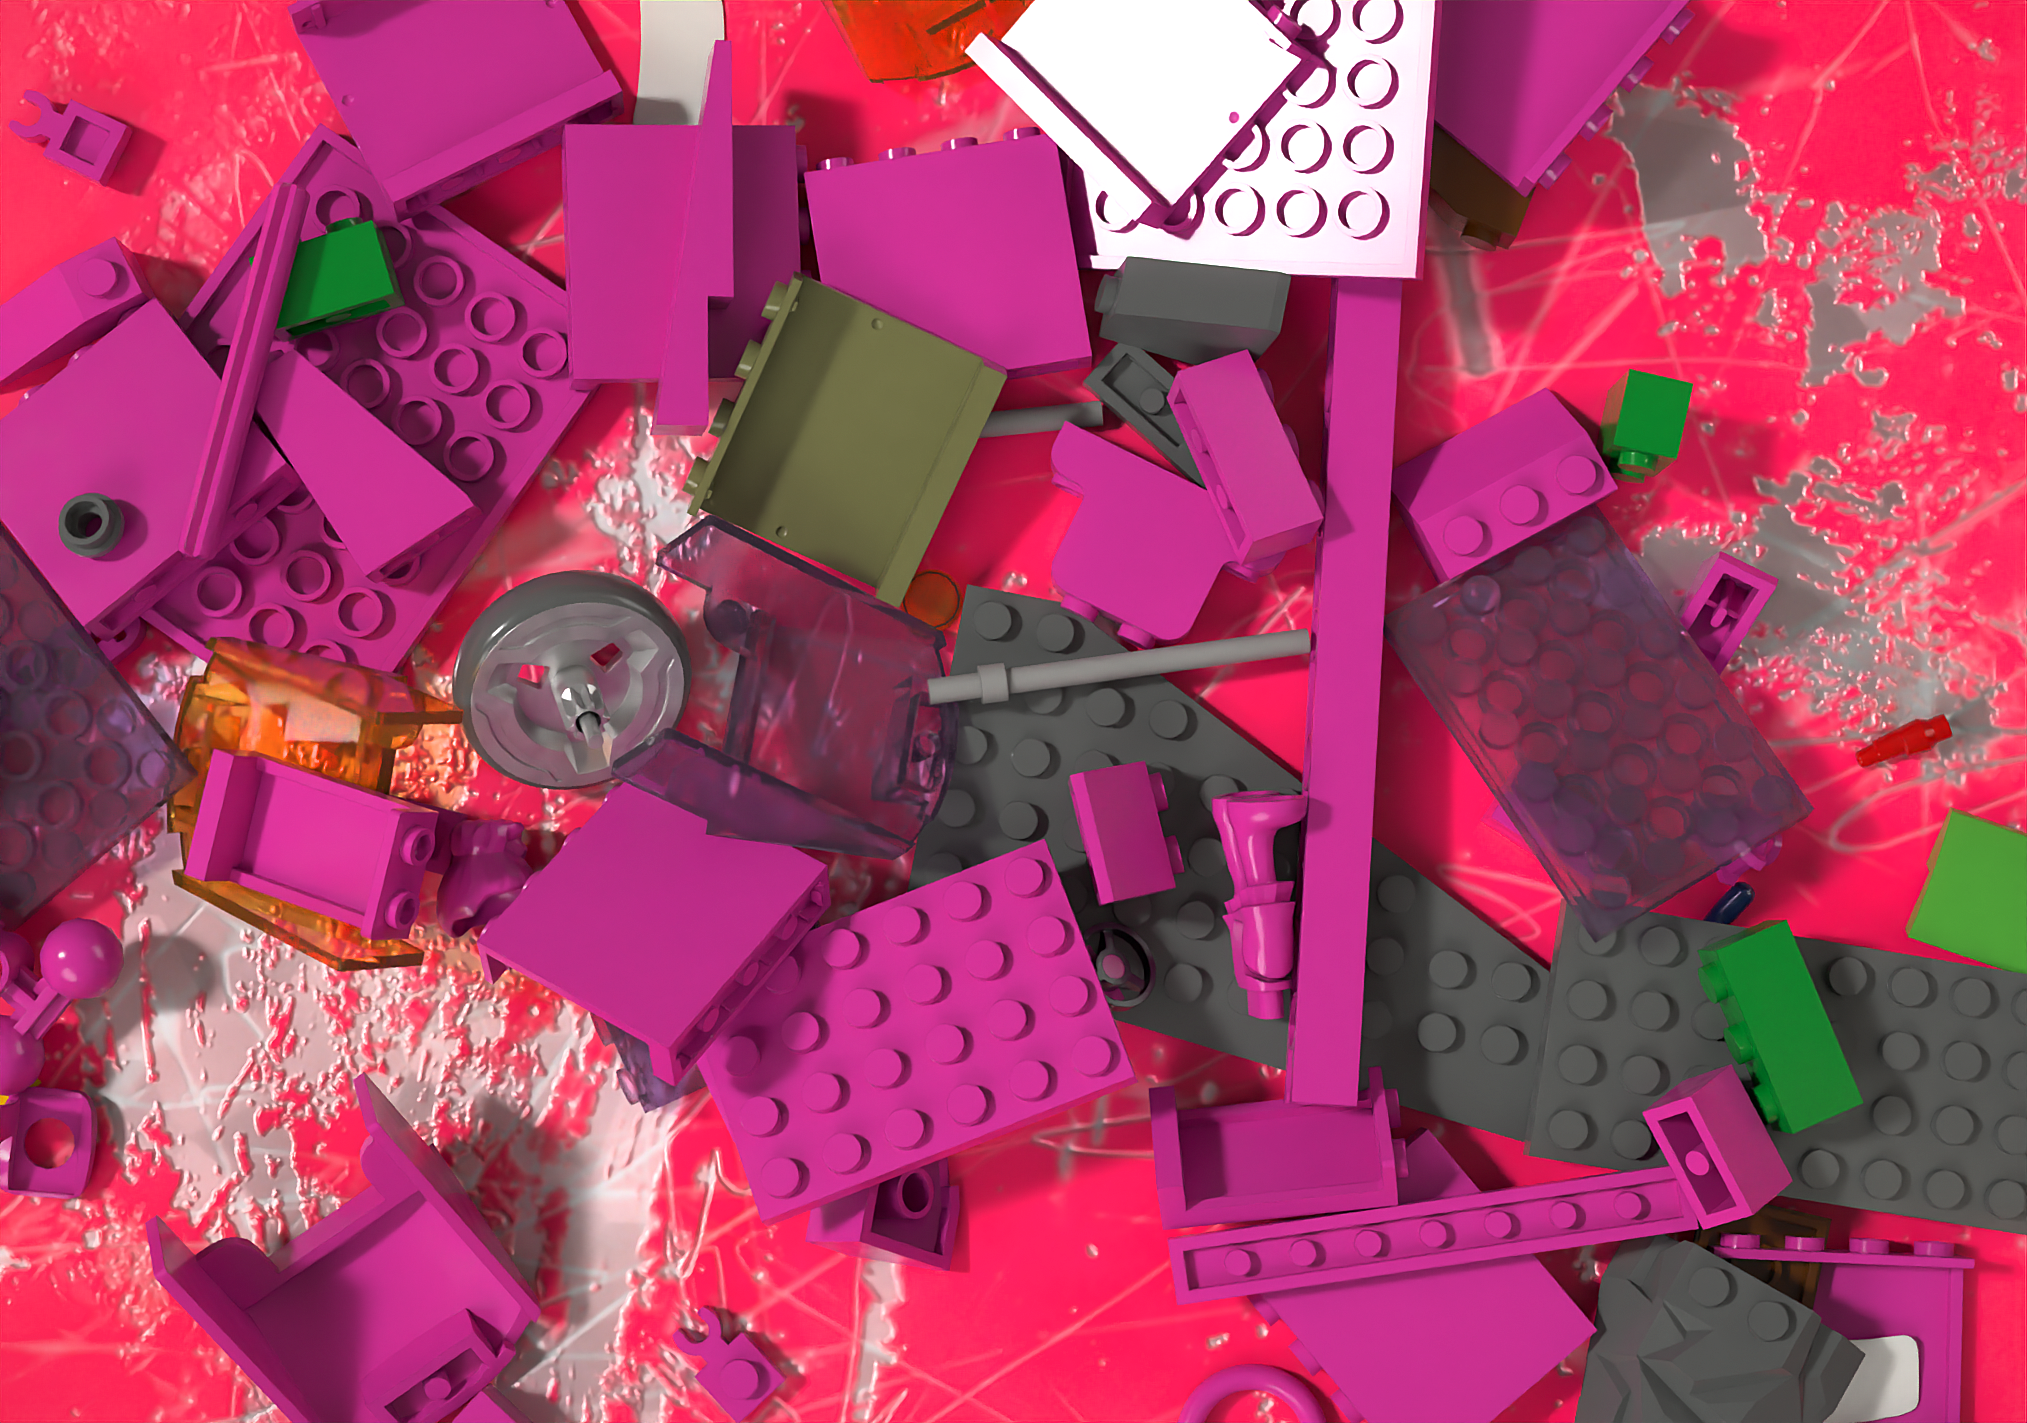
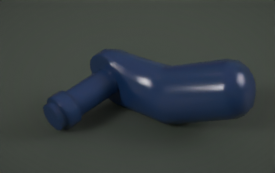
M1736 882L1718 900L1702 921L1727 925L1732 923L1754 901V889L1746 882Z

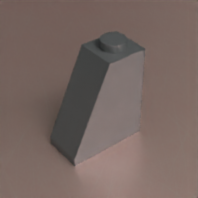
M1127 256L1114 276L1105 274L1099 286L1094 310L1103 313L1098 337L1138 347L1145 351L1193 365H1199L1248 349L1255 364L1280 334L1292 275L1279 271Z

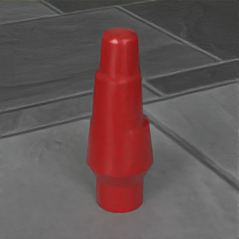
M1944 714L1928 720L1915 719L1872 741L1871 745L1857 751L1855 758L1858 765L1865 768L1904 754L1908 757L1931 751L1938 742L1953 737L1952 731Z

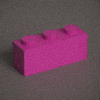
M1248 349L1177 371L1167 400L1240 565L1242 566L1310 543L1324 519L1325 507L1323 497L1317 484L1313 480L1307 481L1298 462L1299 447L1297 439L1288 424H1281L1273 406L1274 393L1267 373L1262 368L1256 369Z

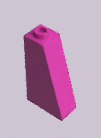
M294 348L285 354L282 350H275L269 353L255 409L365 577L377 584L483 514L478 504Z

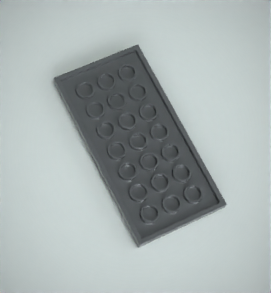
M1561 898L1523 1155L1620 1171L1666 1165L1668 1162L1642 1114L1644 1110L1683 1080L1732 1064L1749 1096V1089L1753 1088L1754 1084L1745 1063L1738 1064L1727 1047L1723 1030L1729 1027L1720 1004L1712 1003L1703 990L1698 976V968L1702 967L1703 963L1697 952L1701 948L1747 928ZM1794 936L1864 1103L1795 1134L1773 1131L1771 1124L1764 1125L1793 1180L1777 1196L2027 1235V974Z

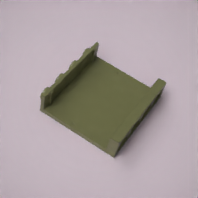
M794 270L788 285L777 280L767 299L761 316L771 320V323L762 343L760 344L750 339L742 354L734 375L745 380L735 402L723 398L713 418L708 433L718 437V440L709 460L707 461L697 456L681 491L692 495L687 513L696 517L699 509L719 517L874 587L875 598L899 608L1008 375L1005 367Z

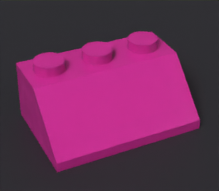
M1546 387L1393 469L1391 500L1436 582L1442 588L1605 500L1618 487L1588 433Z

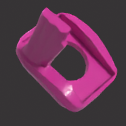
M28 1087L21 1093L10 1095L6 1103L0 1105V1188L3 1191L14 1195L61 1199L76 1198L85 1191L92 1173L97 1141V1111L92 1098L79 1090ZM43 1118L61 1120L70 1128L74 1135L75 1146L72 1155L66 1163L59 1167L45 1168L39 1166L30 1159L26 1152L25 1138L27 1132L35 1122Z

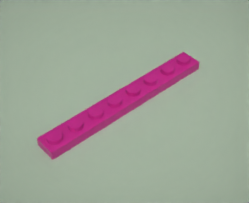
M1666 1164L1398 1204V1206L1360 1209L1169 1237L1167 1242L1177 1305H1185L1699 1229L1697 1217L1670 1165Z

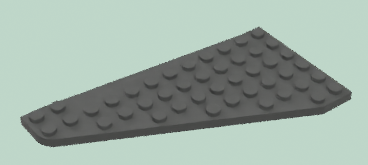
M967 584L949 676L976 673L977 666L1004 663L1006 669L1130 651L1095 624L1061 608V602ZM1160 674L1009 694L1008 701L982 704L981 698L944 703L907 892L1045 839L1081 933L1098 923H1119L1136 932L1147 944L1153 955L1156 966V981L1151 994L1133 1009L1121 1012L1111 1011L1115 1020L1286 1071L1290 989L1283 990V1018L1259 1019L1248 1015L1247 990L1238 986L1234 974L1230 931L1222 916L1228 915L1224 902L1234 898V883L1228 869L1220 833L1212 814L1211 798L1224 793L1255 790L1279 791L1280 795H1302V783ZM1145 760L1148 774L1157 772L1161 774L1169 810L1158 812L1163 836H1176L1184 873L1173 875L1176 885L1174 889L1098 907L1068 780L1072 774ZM1300 821L1280 828L1274 836L1273 858L1276 880L1295 881L1290 901H1295ZM1372 837L1358 1091H1364L1369 1088L1368 1067L1381 1066L1384 1089L1397 1088L1399 1105L1525 1142L1550 972ZM1101 933L1091 935L1086 941V946L1090 945L1096 955L1098 953ZM1113 934L1115 949L1127 958L1131 973L1144 980L1143 966L1136 951L1124 939ZM1291 971L1286 976L1291 977ZM1119 988L1125 997L1123 1001L1133 1000L1140 994V992Z

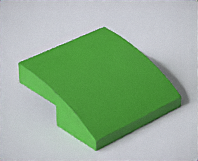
M1950 807L1926 865L1929 874L1905 927L1907 936L2005 971L2027 974V833Z

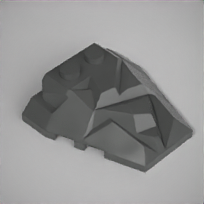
M1666 1234L1626 1239L1621 1242L1601 1278L1594 1326L1597 1331L1590 1337L1585 1374L1574 1423H1823L1836 1410L1866 1354L1846 1337L1820 1323L1822 1318L1813 1310L1695 1243L1686 1240L1678 1242Z

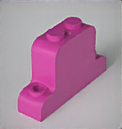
M1067 421L1064 422L1052 446L1051 469L1054 476L1051 483L1059 489L1081 499L1082 502L1052 561L1051 582L1056 592L1063 597L1060 604L1061 608L1091 623H1094L1097 616L1100 615L1120 625L1117 636L1144 650L1152 649L1155 643L1164 646L1174 645L1181 642L1188 635L1220 571L1225 570L1243 580L1256 583L1259 577L1272 573L1282 561L1286 551L1241 566L1207 490Z

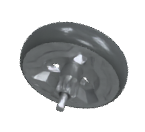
M570 570L550 573L531 579L507 591L492 602L473 622L459 647L452 675L454 710L458 723L474 751L487 764L504 776L525 785L550 790H571L597 786L617 779L636 769L660 750L671 737L683 717L688 703L692 680L691 657L682 629L670 610L661 600L639 584L618 575L594 570ZM614 643L620 651L605 666H601L591 657L592 654L603 647ZM522 665L543 666L544 672L540 682L535 683L518 677Z

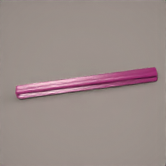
M277 182L272 189L178 542V550L189 557L212 560L217 552L310 201L309 192L295 184Z

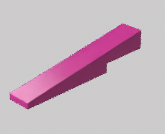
M715 40L708 57L650 435L702 436L709 426L708 309H727L734 297L731 40Z

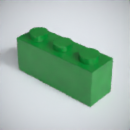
M1766 920L1697 950L1703 966L1698 968L1700 983L1709 1000L1714 1004L1719 1003L1729 1025V1027L1723 1030L1725 1042L1735 1061L1740 1065L1744 1063L1754 1084V1087L1749 1089V1097L1764 1125L1771 1124L1773 1131L1795 1134L1864 1103L1787 920Z

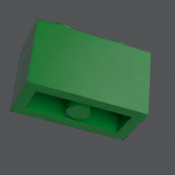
M360 217L346 218L326 226L325 235L302 241L300 237L274 333L283 343L405 305L384 234L373 220L363 223ZM254 257L249 258L251 268Z
M1629 369L1608 390L1596 449L1604 464L1608 467L1612 478L1632 483H1644L1646 476L1655 477L1677 459L1693 383Z

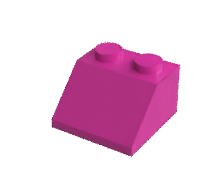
M1144 760L1070 775L1068 785L1098 907L1176 888L1173 875L1184 873V867L1176 836H1163L1158 812L1169 810L1160 772L1148 774Z

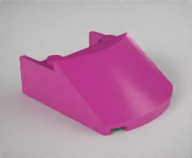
M363 1072L353 1079V1084L365 1127L370 1134L364 1140L360 1149L361 1168L366 1178L372 1184L370 1187L269 1257L250 1240L239 1237L220 1239L195 1255L167 1224L156 1215L145 1223L153 1274L168 1293L292 1423H436L474 1397L504 1369L517 1353L514 1344L520 1338L531 1319L536 1324L541 1314V1308L537 1296L434 1143L428 1146L368 1075Z

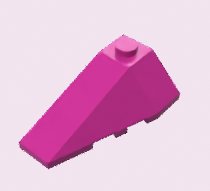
M948 1157L812 1209L810 1211L805 1242L852 1257L937 1271H950L960 1201L959 1186H949Z

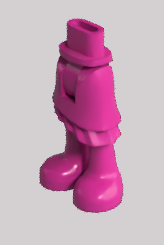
M1275 790L1240 791L1215 795L1211 798L1212 814L1220 833L1228 869L1234 883V898L1224 902L1228 915L1222 916L1230 931L1234 974L1238 986L1247 990L1248 1015L1259 1019L1283 1018V990L1292 988V978L1286 975L1294 966L1293 916L1296 901H1290L1295 881L1276 880L1273 844L1274 836L1280 828L1292 825L1303 819L1307 812L1306 796L1280 795V792Z

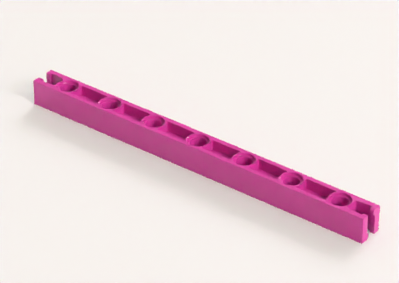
M1331 278L1319 490L1323 497L1325 512L1323 515L1324 519L1316 534L1310 638L1311 650L1309 656L1302 795L1306 796L1307 812L1303 819L1300 820L1294 916V966L1291 970L1292 988H1290L1284 1090L1285 1104L1350 1108L1357 1107L1402 280Z

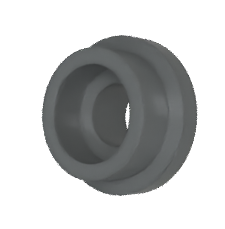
M86 493L76 496L64 505L59 515L58 529L63 544L70 551L84 558H97L109 553L117 546L124 533L125 520L120 507L103 494ZM95 518H101L102 524L100 529L93 536L87 537L86 527L88 523Z

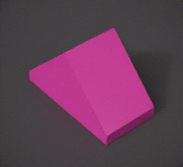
M1722 551L1717 552L1702 562L1664 641L1662 649L1720 676L1774 592L1779 579Z

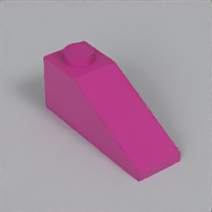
M115 236L56 265L0 306V388L103 337L117 327L119 319L125 312L137 305L147 303L155 296L134 253Z

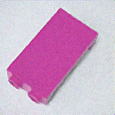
M214 749L184 874L202 881H230L359 927L361 928L360 935L370 940L409 939L411 926L415 922L420 909L419 893L426 864L435 847L434 831L439 812L255 750Z
M1381 1066L1368 1067L1369 1088L1364 1091H1358L1357 1107L1350 1108L1285 1104L1284 1099L1177 1110L1174 1085L1148 1088L1156 1186L1163 1230L1398 1206L1396 1179L1408 1178L1409 1173L1404 1138L1392 1139L1390 1128L1401 1127L1397 1088L1384 1089Z

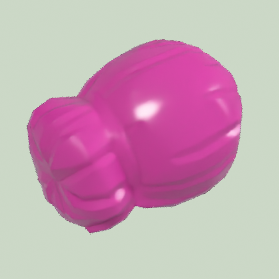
M478 819L475 821L463 820L453 827L449 834V847L453 854V860L442 877L437 891L436 902L437 920L449 937L459 938L469 929L487 924L494 916L501 915L521 894L527 879L535 873L524 860L528 848L522 842V832L524 831L522 823L503 819Z

